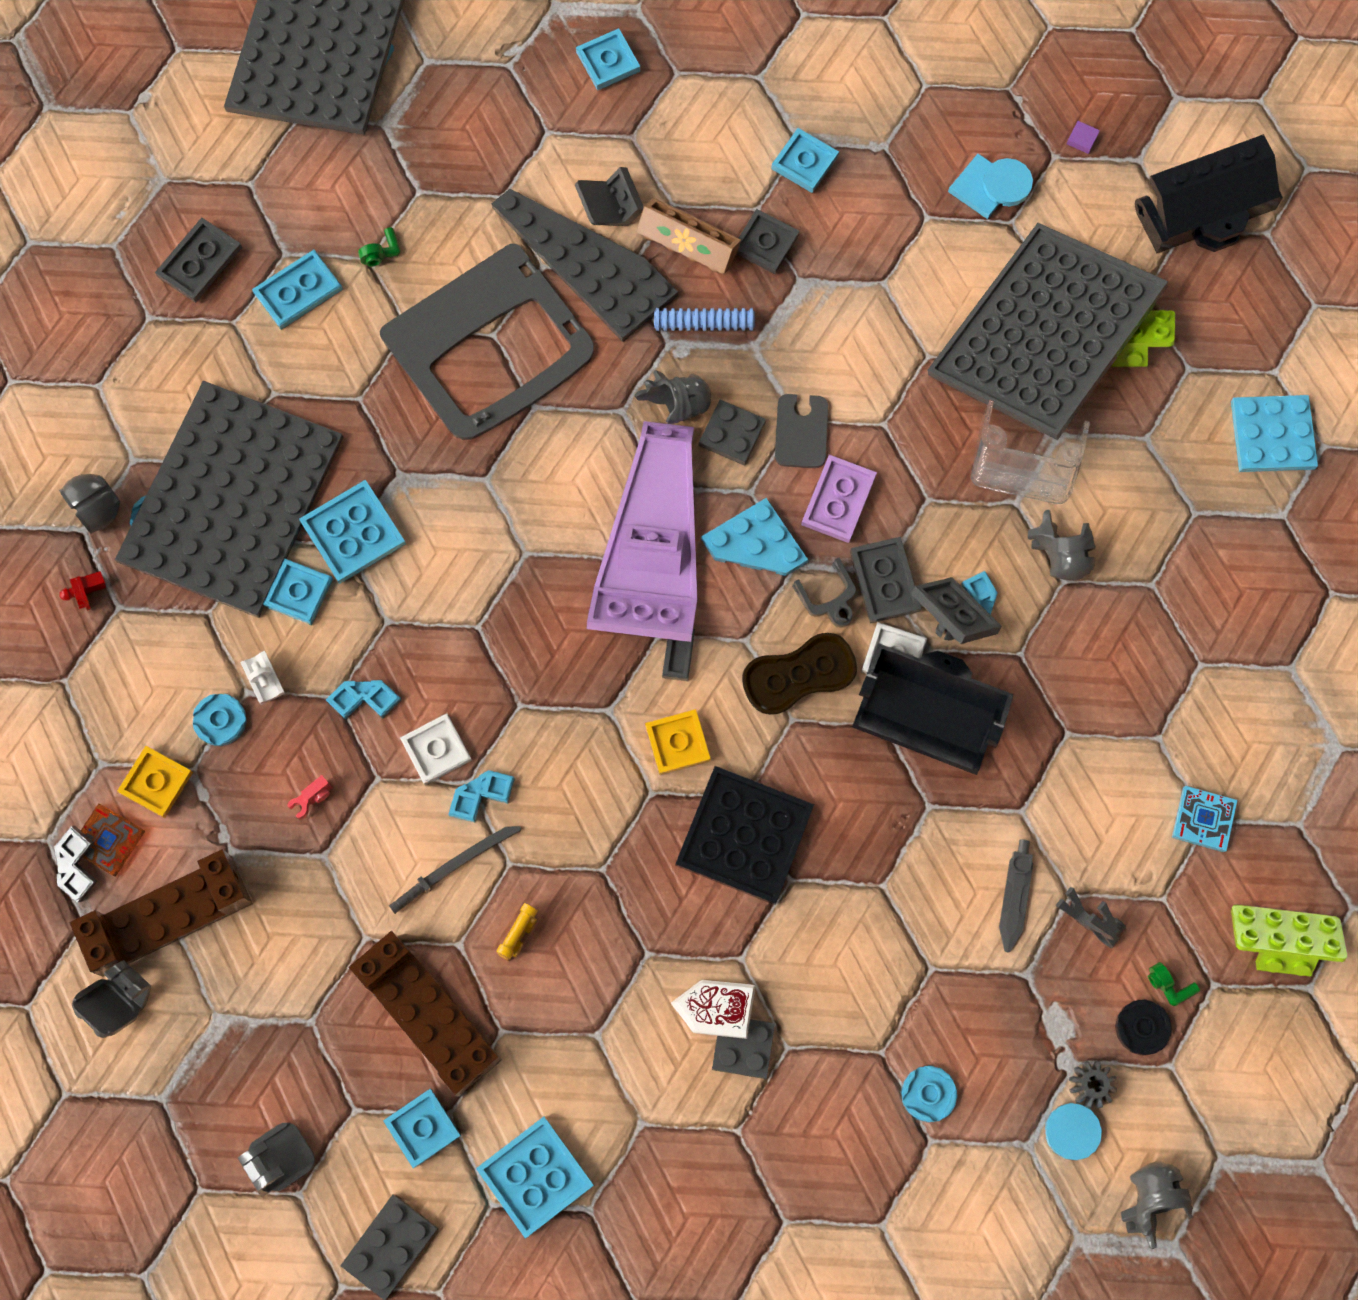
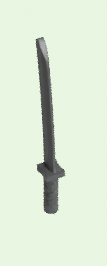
M504 827L457 855L425 878L419 877L417 879L419 883L389 905L390 909L396 914L424 891L430 892V887L468 861L520 832L521 827Z

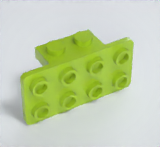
M1171 310L1150 311L1111 367H1148V347L1173 346L1175 338V312Z
M1233 905L1231 909L1236 947L1243 951L1259 952L1255 961L1257 970L1298 976H1312L1318 960L1344 962L1347 958L1341 920L1336 916L1244 905Z

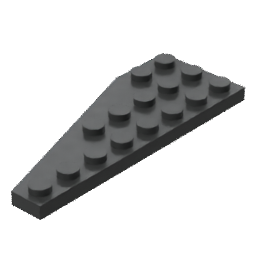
M512 189L507 190L491 203L496 213L622 342L654 316L656 308H659V311H661L678 296V291L644 257Z

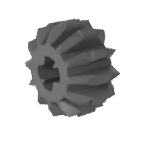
M1089 1061L1083 1062V1069L1078 1066L1075 1067L1074 1072L1078 1077H1069L1071 1083H1076V1087L1069 1089L1070 1093L1079 1092L1075 1101L1081 1103L1086 1098L1085 1107L1088 1109L1092 1108L1094 1103L1098 1109L1103 1108V1100L1111 1103L1113 1099L1108 1092H1117L1116 1087L1110 1086V1082L1117 1080L1116 1077H1107L1111 1068L1107 1066L1101 1070L1100 1061H1095L1093 1066H1091ZM1091 1080L1097 1081L1098 1087L1089 1089L1088 1083Z

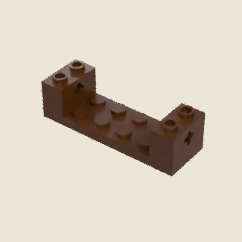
M221 849L198 860L200 869L106 914L94 910L69 922L89 971L103 977L107 970L123 960L130 964L252 905L253 903L232 856Z
M392 930L349 966V969L364 987L373 993L437 1070L439 1077L455 1096L461 1097L502 1060Z

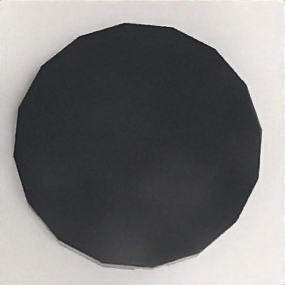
M1145 999L1136 1000L1124 1006L1117 1015L1115 1024L1117 1038L1122 1046L1131 1053L1142 1056L1151 1055L1159 1052L1167 1045L1171 1036L1172 1026L1170 1017L1160 1005Z

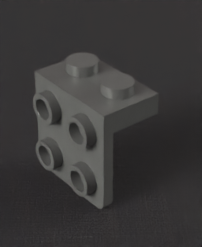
M619 167L607 181L578 180L575 183L587 217L593 225L629 226L643 211L644 206L627 167Z

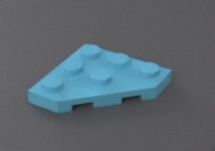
M767 498L701 536L702 542L715 561L724 563L727 561L756 570L764 569L784 576L808 563L807 557Z

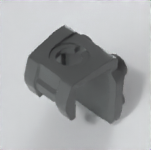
M125 960L115 964L104 973L108 980H97L77 993L72 1001L74 1014L78 1018L83 1019L94 1030V1033L101 1038L115 1035L134 1022L148 1001L151 985Z
M281 1123L253 1141L250 1144L249 1150L238 1157L239 1162L261 1196H265L273 1190H284L309 1173L315 1164L312 1150L299 1129L291 1123Z

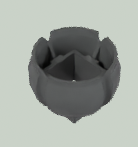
M81 474L68 480L63 488L59 490L69 507L77 509L75 515L90 533L105 529L117 516L121 501L101 475Z

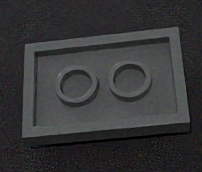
M201 218L155 271V274L165 283L196 303L242 249L241 243L204 218Z
M901 537L850 549L870 623L921 611L920 602L912 595L915 585Z
M392 1194L340 1266L380 1298L387 1300L438 1228L395 1194Z

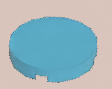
M1009 158L1000 159L992 163L986 170L983 180V188L989 199L1008 207L1025 201L1031 192L1033 184L1032 174L1027 166L1018 160Z
M212 694L201 700L196 706L192 723L194 731L201 740L209 745L224 746L231 744L241 736L245 730L247 719L246 712L237 699L228 694Z
M924 1066L909 1073L903 1082L901 1096L903 1105L910 1115L917 1120L929 1123L940 1121L951 1113L956 1105L957 1090L953 1079L943 1069L934 1066Z
M1069 1103L1058 1106L1050 1113L1045 1122L1047 1144L1055 1154L1064 1159L1080 1160L1088 1158L1096 1151L1101 1142L1102 1129L1099 1119L1092 1110L1081 1104Z

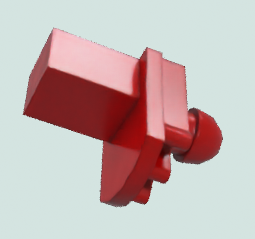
M101 571L69 579L72 587L62 589L59 597L65 601L76 598L79 609L86 607L87 611L91 610L86 594L106 588Z

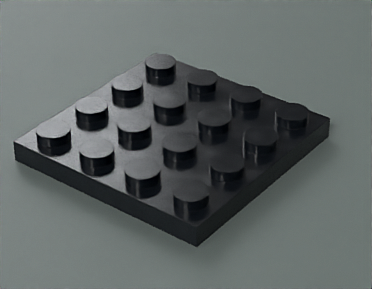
M714 766L675 866L776 905L814 804Z

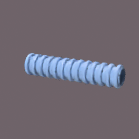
M656 308V311H654V328H656V331H659V328H663L664 331H667V328H671L672 331H675V328H679V331H683V328H687V331H690L691 328H695V331H698L699 328H702L703 331H706V328H710L711 331H714V328H718V331H722V328H726V331H729L730 328H734V331H737L738 328H741L742 331H745V328H749L750 331H753L755 327V311H753V308H750L749 311H746L745 308H742L741 311H738L737 308H734V311H730V308H726V311H722V308H718V311H714V308H710V311H706V308H703L702 311H699L698 308H695V311H691L690 308H687V311H683V308H679V311H675V308H671V311H667V308L659 311V308Z

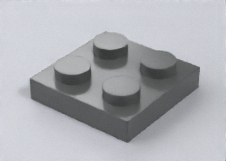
M756 209L738 238L741 242L737 255L776 274L797 240L800 231Z
M720 399L699 441V446L745 466L766 423V419Z
M750 1019L747 1039L717 1036L712 1070L767 1079L775 1023Z

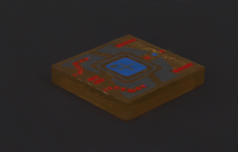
M98 803L81 829L94 842V845L83 858L116 877L145 833V830Z

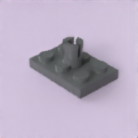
M953 577L917 585L913 589L912 595L939 622L935 630L936 634L941 638L944 631H947L944 640L950 641L955 639L960 644L996 635L1002 627Z

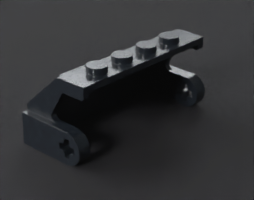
M1263 134L1150 176L1149 182L1157 196V209L1151 198L1146 195L1135 200V210L1156 253L1195 240L1197 246L1212 252L1235 245L1240 235L1244 232L1249 219L1276 210L1283 199L1279 191L1275 154Z
M878 643L859 696H862L863 699L852 727L977 775L988 745L996 748L1001 738L1014 694L972 679L973 673L962 659L944 652L934 651L925 653L919 659Z

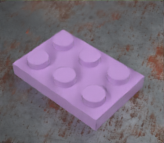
M829 455L801 525L849 543L877 472Z

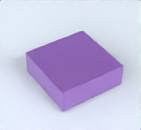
M1077 121L1067 141V145L1089 154L1100 130Z

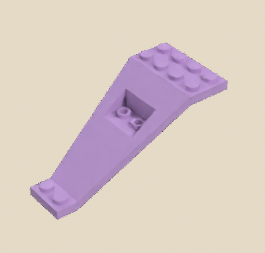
M643 422L639 444L595 582L587 619V629L691 642L697 606L692 471L694 427Z

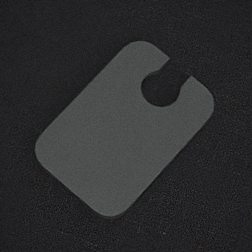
M784 394L779 398L777 406L775 460L780 466L819 468L825 463L828 402L822 396L810 395L809 405L811 406V412L806 416H800L794 411V406L797 403V394Z

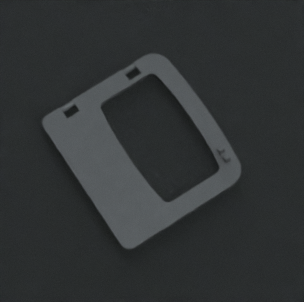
M517 244L505 246L386 323L380 329V337L447 429L455 437L462 440L474 439L533 405L589 363L594 354V345L591 337L574 318V315L541 272L530 261L524 250ZM525 265L533 273L527 278L520 270ZM527 302H537L570 344V350L539 375L509 395L470 416L464 415L430 371L431 366L459 343L497 318ZM569 322L577 330L572 335L564 327Z

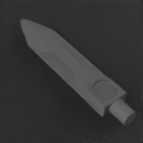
M1023 839L1019 840L1018 852H1012V858L1009 860L999 923L1004 951L1007 953L1012 950L1023 932L1033 869V855L1028 854L1030 841Z

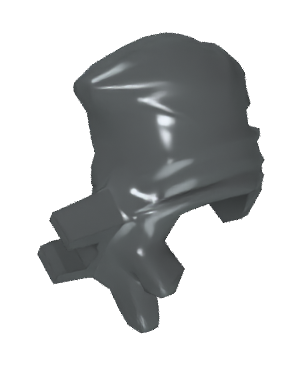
M654 370L653 374L656 379L654 381L646 380L644 382L646 389L637 391L635 394V398L638 401L648 400L656 404H666L670 412L666 419L668 424L679 423L680 421L703 414L711 404V390L708 384L695 374H690L688 377L668 379L662 372Z
M1045 510L1041 525L1028 530V540H1032L1031 548L1047 551L1051 562V577L1072 581L1082 579L1085 575L1090 574L1095 567V558L1089 557L1088 554L1089 551L1096 548L1089 523H1083L1081 535L1059 537L1057 534L1058 526L1052 522L1051 511Z
M1156 1161L1145 1165L1130 1176V1180L1136 1185L1138 1193L1137 1205L1121 1212L1122 1221L1127 1222L1126 1228L1128 1233H1142L1146 1236L1149 1247L1155 1249L1157 1247L1155 1235L1157 1226L1156 1214L1172 1209L1184 1208L1188 1220L1194 1218L1192 1216L1193 1207L1191 1206L1192 1200L1189 1190L1181 1189L1179 1182L1183 1181L1180 1170L1172 1164Z

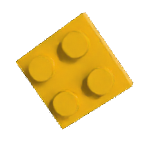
M696 709L645 723L659 775L711 760Z
M145 746L117 792L157 815L166 818L193 772Z

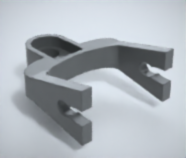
M839 557L834 560L832 566L846 588L837 598L824 604L814 605L811 603L799 579L794 582L792 587L811 616L816 617L827 613L833 625L842 628L847 626L852 620V610L846 602L853 597L856 588ZM839 612H845L846 618H841Z
M1070 887L1065 894L1071 900V905L1069 906L1063 899H1060L1055 906L1074 918L1083 927L1092 931L1103 944L1113 948L1120 940L1119 936L1126 929V926L1119 919L1112 916L1107 903L1104 901L1097 907L1100 914L1103 915V919L1101 920L1093 913L1090 916L1084 910L1075 889Z

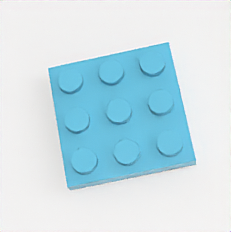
M1309 395L1236 397L1231 400L1239 472L1315 470L1318 467Z
M366 480L299 519L339 584L406 545L405 540Z
M545 1116L476 1168L525 1239L594 1186Z

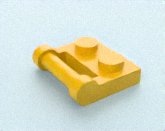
M526 903L521 907V913L503 944H500L496 950L498 955L507 961L512 956L517 957L524 944L520 942L525 932L531 933L537 922L535 916L538 910Z

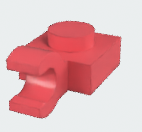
M321 775L302 790L300 796L290 800L287 806L293 809L296 805H301L302 810L296 817L299 820L304 819L308 815L309 805L324 801L330 795L329 791L333 787Z

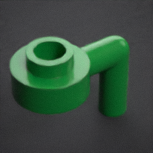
M389 227L384 230L389 247L382 248L380 244L372 243L358 250L362 264L374 267L379 265L384 258L395 257L400 254L394 228Z
M1161 962L1149 968L1150 974L1148 979L1155 989L1160 988L1164 992L1169 1004L1172 1006H1177L1200 992L1195 982L1176 992L1173 988L1175 985L1174 980Z

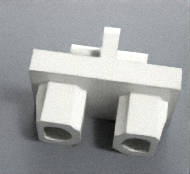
M265 651L253 658L240 662L260 705L285 694Z

